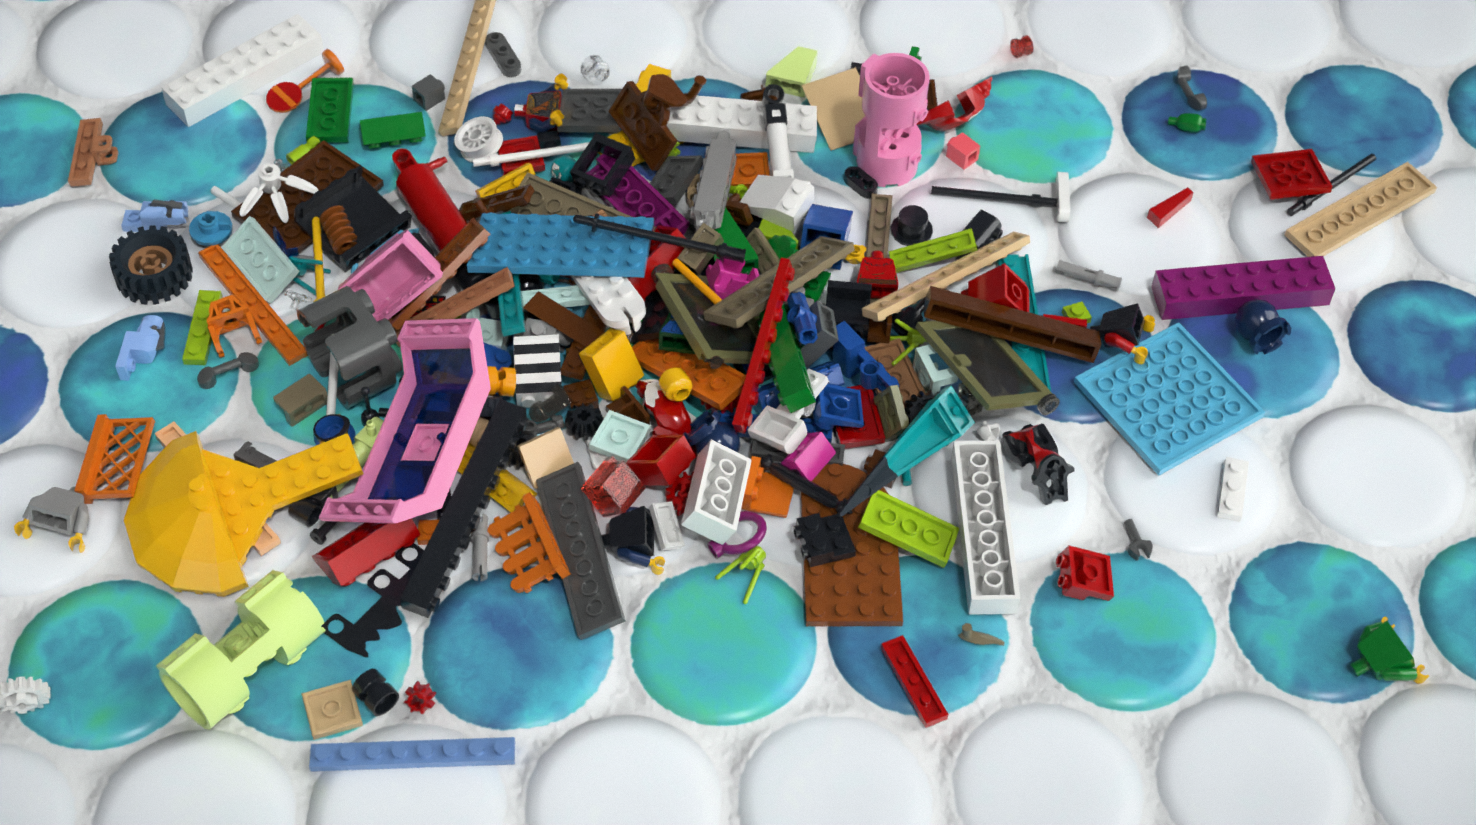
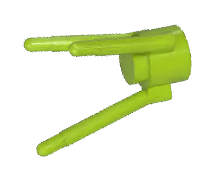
M756 546L742 553L715 576V579L719 580L741 562L742 564L739 566L741 570L745 567L749 570L755 569L743 604L748 603L759 574L765 567L762 563L766 558L765 551L761 547Z

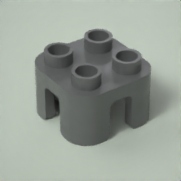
M348 286L297 310L298 320L304 327L312 326V328H315L337 317L333 323L307 335L303 339L306 353L321 377L329 376L330 352L334 356L339 367L338 371H340L341 377L344 380H349L366 372L337 388V399L346 409L364 401V396L360 392L362 387L369 388L370 393L368 397H371L396 384V373L403 370L397 353L391 347V345L398 342L393 326L386 318L377 321L372 314L375 313V309L364 289L354 292Z

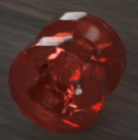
M1028 35L1022 36L1021 39L1015 38L1010 41V49L1015 58H1020L1023 54L1030 55L1033 53V43Z

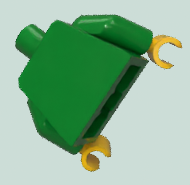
M1383 617L1380 622L1365 626L1357 645L1358 654L1361 658L1350 664L1357 677L1369 670L1377 680L1384 679L1385 681L1413 680L1415 683L1422 684L1429 677V675L1421 674L1425 669L1424 665H1419L1416 669L1413 668L1415 666L1414 657L1394 631L1395 625L1389 624L1387 617Z

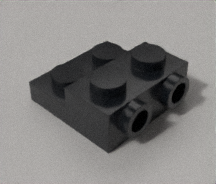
M817 513L796 518V526H793L794 536L796 540L800 539L802 557L808 560L810 567L856 556V550L843 517H836L837 514L821 518L820 514Z

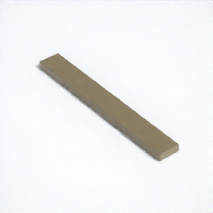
M872 194L866 257H871L873 251H881L884 254V258L888 257L893 195ZM870 298V304L881 298Z

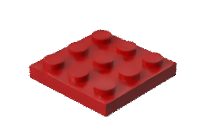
M1312 149L1252 155L1251 163L1270 200L1314 194L1319 195L1331 193L1332 184Z

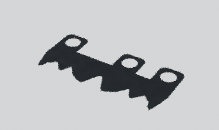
M415 543L398 550L395 558L410 569L400 579L385 569L378 570L367 581V585L382 597L355 624H352L340 614H333L321 626L326 630L324 633L346 650L369 657L368 652L365 650L366 641H379L378 629H392L402 624L396 607L401 606L400 598L424 550ZM407 548H414L417 550L418 555L414 560L407 561L402 557L403 551ZM380 575L387 576L390 579L389 585L385 588L376 587L374 584L376 577ZM333 620H340L343 622L344 628L339 633H331L328 630L329 623Z

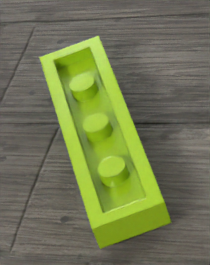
M971 228L888 252L890 258L894 260L896 273L978 250Z
M199 290L182 358L184 365L206 366L212 343L207 324V318L210 315L209 307L210 302L223 297L221 291Z

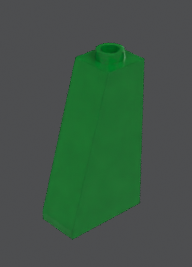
M725 208L722 225L714 230L721 234L724 240L723 243H727V246L746 249L745 264L740 273L749 275L752 268L758 269L759 267L758 255ZM716 254L711 258L712 265H714L717 258L719 259Z

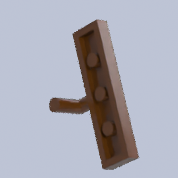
M531 184L486 197H478L462 203L459 211L466 221L481 217L482 213L506 212L514 207L526 206L530 202V198L535 190Z
M589 305L583 319L604 331L606 325L594 308ZM573 340L561 367V375L583 380L587 370L579 353L586 347Z

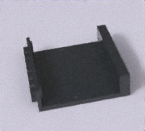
M361 165L355 169H350L345 176L339 180L332 181L327 188L317 191L312 198L306 202L299 203L294 209V221L313 239V217H319L320 219L321 214L333 206L340 205L344 207V213L347 214V219L351 222L350 226L353 227L354 233L357 235V240L355 241L357 244L341 255L336 254L321 224L322 250L344 272L351 269L355 263H360L370 256L371 252L401 229L405 231L411 227L412 215L407 210L399 214L362 177L363 167Z

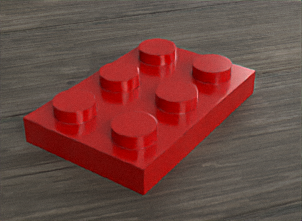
M861 385L847 387L860 390L864 426L858 428L835 425L838 443L844 444L845 449L885 443V434L877 406L874 404L873 391L865 389Z

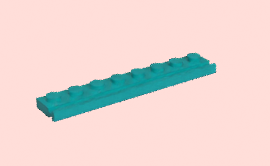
M1019 254L1007 255L1006 258L996 260L997 267L1005 263L1026 283L1029 289V313L1038 315L1028 254H1025V256H1019ZM1009 340L1010 347L1051 391L1045 351ZM1013 368L1017 394L1035 392Z

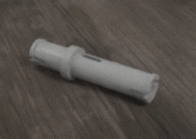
M1059 260L1056 268V273L1094 283L1096 287L1104 286L1116 291L1119 290L1122 281L1121 277L1106 274L1103 270L1095 271Z
M482 514L481 522H479L476 530L473 529L471 534V541L473 542L472 578L475 581H478L479 573H481L480 581H485L488 578L487 544L490 534L488 533V516L486 514Z

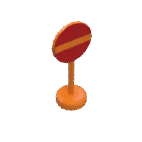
M325 49L322 52V59L325 65L300 84L281 82L274 85L268 91L266 102L269 108L280 113L295 109L303 98L301 89L310 83L312 78L318 77L328 68L334 74L340 75L345 71L342 63L330 49Z

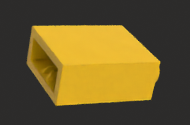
M610 328L579 353L600 398L614 401L621 397V387L625 385L627 388L636 385L638 380L644 376L643 370L624 331Z

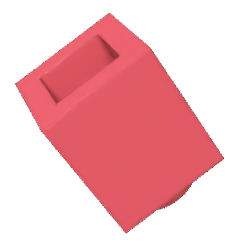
M962 132L948 141L946 157L965 170L978 160L980 145Z

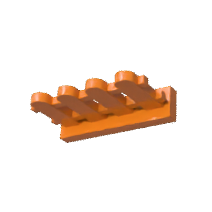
M530 492L522 496L525 503L524 506L518 504L515 506L516 510L502 518L499 516L495 517V522L488 527V533L492 538L502 537V540L496 544L495 550L500 556L509 554L510 558L503 563V569L508 574H515L517 572L518 576L511 581V588L517 593L523 591L526 593L531 592L532 586L544 579L552 580V575L558 573L562 579L571 575L543 510ZM523 525L524 528L508 536L509 531ZM529 542L531 543L530 547L516 554L515 550ZM537 560L539 561L538 565L524 572L523 568Z

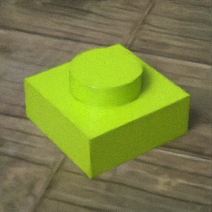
M1082 301L1062 308L1064 317L1086 319L1087 324L1091 323L1092 316Z

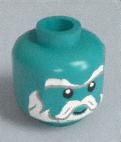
M567 155L558 157L554 160L551 167L552 176L562 181L568 180L573 182L570 170L577 161Z

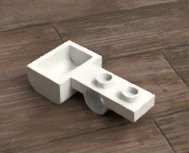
M808 369V376L816 399L829 381L826 375ZM816 402L793 413L789 411L786 405L782 406L780 404L777 409L767 405L748 428L749 436L787 454L793 453L807 435L805 423L800 418L802 415L810 416L815 409Z

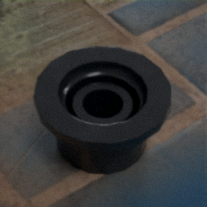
M916 205L902 208L899 216L891 224V235L897 242L905 246L928 241L933 234L932 225L928 220V213L925 209Z

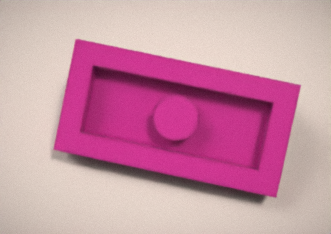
M822 432L807 433L796 450L788 454L781 464L791 470L797 469L803 477L812 481L836 454V451Z

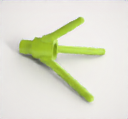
M895 319V323L907 330L908 334L907 336H890V341L900 338L901 341H907L910 346L891 363L892 366L899 363L914 348L927 342L918 330L911 328L899 319Z

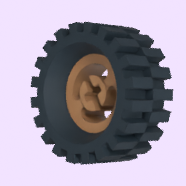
M149 225V230H144L142 226L138 228L136 233H133L132 230L127 232V238L121 236L118 239L119 245L114 244L112 246L113 253L109 254V263L117 288L125 298L129 296L130 301L134 303L138 299H140L143 305H147L148 301H152L153 305L159 304L160 299H164L165 302L170 301L172 294L176 297L181 294L180 288L186 290L188 287L187 281L192 280L191 272H193V267L186 242L184 243L183 237L181 235L177 236V232L173 229L168 233L167 227L161 226L160 230H157L155 225Z

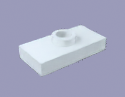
M672 501L653 503L648 506L661 551L679 549L685 546Z

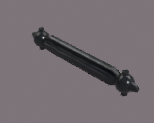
M768 454L765 457H761V467H764V472L770 470L775 477L828 508H835L837 513L848 501L846 498L839 501L837 496L781 463H774L771 458L772 455ZM850 510V511H849L848 513H846V514L852 515L853 511Z

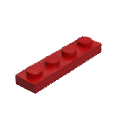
M902 635L881 643L880 649L925 728L947 720L948 712L904 636Z

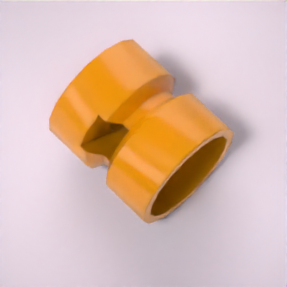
M487 366L491 387L488 395L494 396L498 392L499 396L513 397L516 387L515 368L501 367L497 370L495 366Z

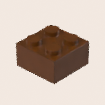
M590 379L563 386V393L569 410H572L573 405L580 407L582 402L585 406H589L592 403L594 408H599L598 398Z

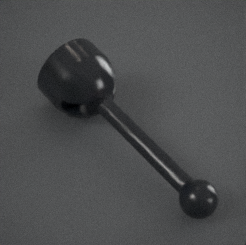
M362 387L360 390L364 396L366 410L361 414V422L364 427L367 425L366 422L368 420H371L373 417H379L378 412L370 407L368 397L370 390L368 387Z

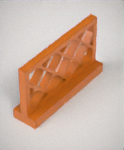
M106 414L97 415L74 490L84 496V504H93L94 499L134 497L155 424L153 417L109 419ZM146 425L143 431H141L137 435L135 434V429H137L139 426ZM115 427H126L120 433L114 435ZM130 433L134 436L125 444L120 442L121 439ZM139 442L140 448L131 454L128 449ZM118 443L120 447L109 455V448ZM126 452L128 457L117 464L114 459ZM134 461V467L125 473L122 468ZM112 462L115 466L103 474V467ZM120 471L123 475L111 483L109 478ZM106 481L109 484L102 491H97V487ZM125 481H129L127 490H117V487Z

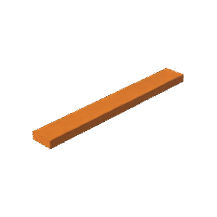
M219 244L209 246L198 252L200 259L229 294L248 307L257 328L289 366L308 356L302 343Z

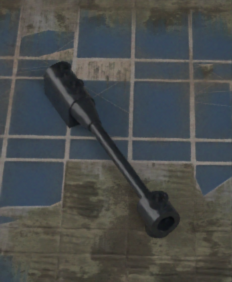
M982 209L964 228V230L972 228L977 250L990 244L992 239L995 241L1000 239L1003 234L999 219ZM967 253V254H964V255H960V256H956L955 261L958 260V259H960V258H962V257H964V256H966V255H968V254H970V253ZM926 297L915 308L907 307L905 310L902 309L900 312L892 315L893 328L900 336H907L908 331L895 323V319H899L917 330L915 328L917 323L923 322L921 314L924 311Z

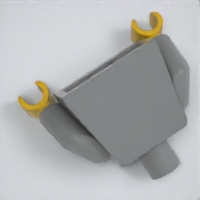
M52 487L45 493L31 498L22 516L24 520L17 522L14 526L15 533L20 536L22 532V536L25 539L30 538L32 529L29 527V524L67 535L75 533V536L69 539L68 545L73 552L74 545L80 543L79 551L80 553L84 552L85 544L82 540V535L86 534L89 521L88 506L84 504V496L81 493L75 492V487H71L70 490Z

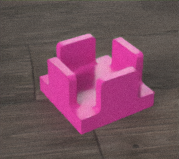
M717 258L714 265H708L705 272L709 288L723 300L759 277L758 269L752 268L748 276L747 274L740 273L745 264V259L744 263L728 259L723 261Z

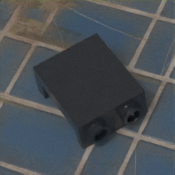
M828 280L826 306L834 311L836 325L845 321L863 339L868 337L869 318L863 317L862 308L870 304L872 284Z

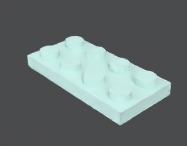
M251 216L244 221L222 246L225 253L264 300L272 303L300 272L261 225Z

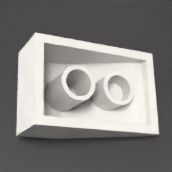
M758 175L740 202L748 204L751 214L794 232L814 202V186L796 178Z

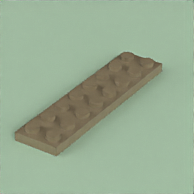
M820 236L789 256L787 259H790L792 267L795 269L793 281H789L788 284L789 293L797 288H801L804 286V283L816 278L818 274L831 268L839 260L845 259L848 254L855 250L853 242ZM779 264L704 311L705 320L731 326L732 328H740L750 319L759 316L767 307Z

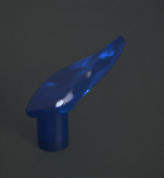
M274 226L273 236L278 247L287 257L299 256L298 247L287 249L281 234Z

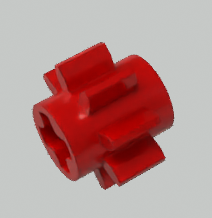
M417 681L413 688L408 687L405 691L409 697L405 699L404 703L408 704L411 708L410 712L420 711L421 714H424L427 707L431 709L434 706L435 702L431 699L437 693L432 692L429 683L420 685V682Z

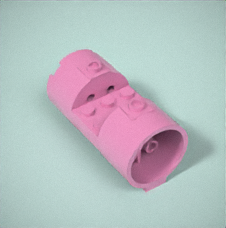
M887 53L880 56L873 54L861 65L858 96L862 97V110L865 117L855 125L853 155L857 156V167L874 178L879 187L893 184L901 186L911 181L917 173L918 163L922 158V136L916 124L919 121H923L928 113L927 94L930 76L928 69L920 60L903 53Z

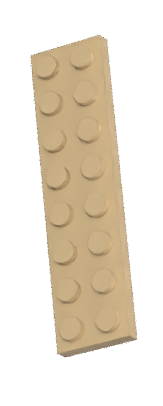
M1406 162L1286 229L1285 236L1306 256H1325L1434 194L1437 187L1409 162Z

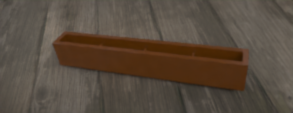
M930 286L924 302L925 318L1094 363L1101 347L1099 331Z

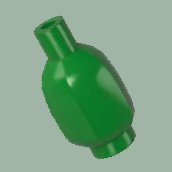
M1183 113L1178 117H1169L1168 125H1176L1179 130L1184 132L1198 133L1201 130L1205 131L1206 118H1202L1199 114Z

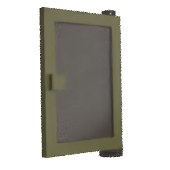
M660 264L656 266L651 272V278L656 284L655 287L698 359L708 362L712 369L719 368L723 363L750 364L760 330L756 319H750L740 328H732L731 326L706 321L703 312L715 304L685 276L674 274L670 265ZM696 275L709 287L707 276Z
M940 321L917 323L915 328L987 411L1037 405V409L1042 415H1048L1059 406L1060 400L1044 385L1004 339Z

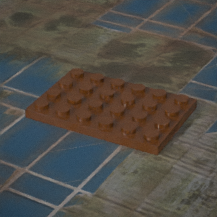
M323 140L281 172L280 176L288 178L289 175L299 177L317 187L318 191H322L332 181L339 180L345 176L347 171L357 168L360 164ZM363 167L362 177L376 191L384 186L383 180ZM281 181V187L277 193L281 192L283 194L289 216L287 223L280 219L270 197L271 194L264 191L256 204L244 217H241L239 213L243 202L234 208L231 213L232 217L242 224L249 216L253 217L284 253L292 256L299 254L313 242V239L294 221V209L299 203L306 202L312 198L314 194L286 185L285 181Z

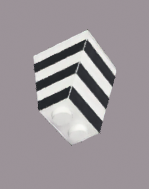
M559 334L513 337L517 405L526 408L563 405Z

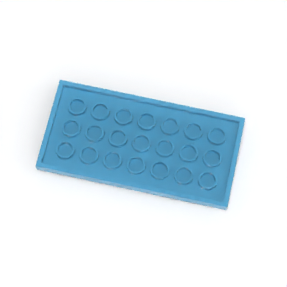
M482 213L479 224L490 235L487 242L472 253L473 255L467 263L468 273H497L508 267L512 274L644 278L651 240L597 228L594 233L591 226L575 223L573 221L575 215ZM599 215L600 220L649 231L654 229V218L643 216L606 217Z

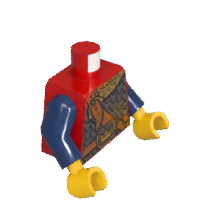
M560 73L555 77V83L546 90L528 94L527 105L515 104V117H526V127L539 133L558 131L557 126L562 125L561 119L565 117L560 111L562 98L560 88L562 90L568 88V83L566 82L568 78L563 73Z

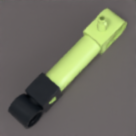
M373 417L371 420H368L366 422L367 425L354 437L355 443L353 447L361 468L365 465L384 422L379 417ZM349 481L291 503L288 510L289 515L309 527L313 526L319 520L327 498H339L338 492Z

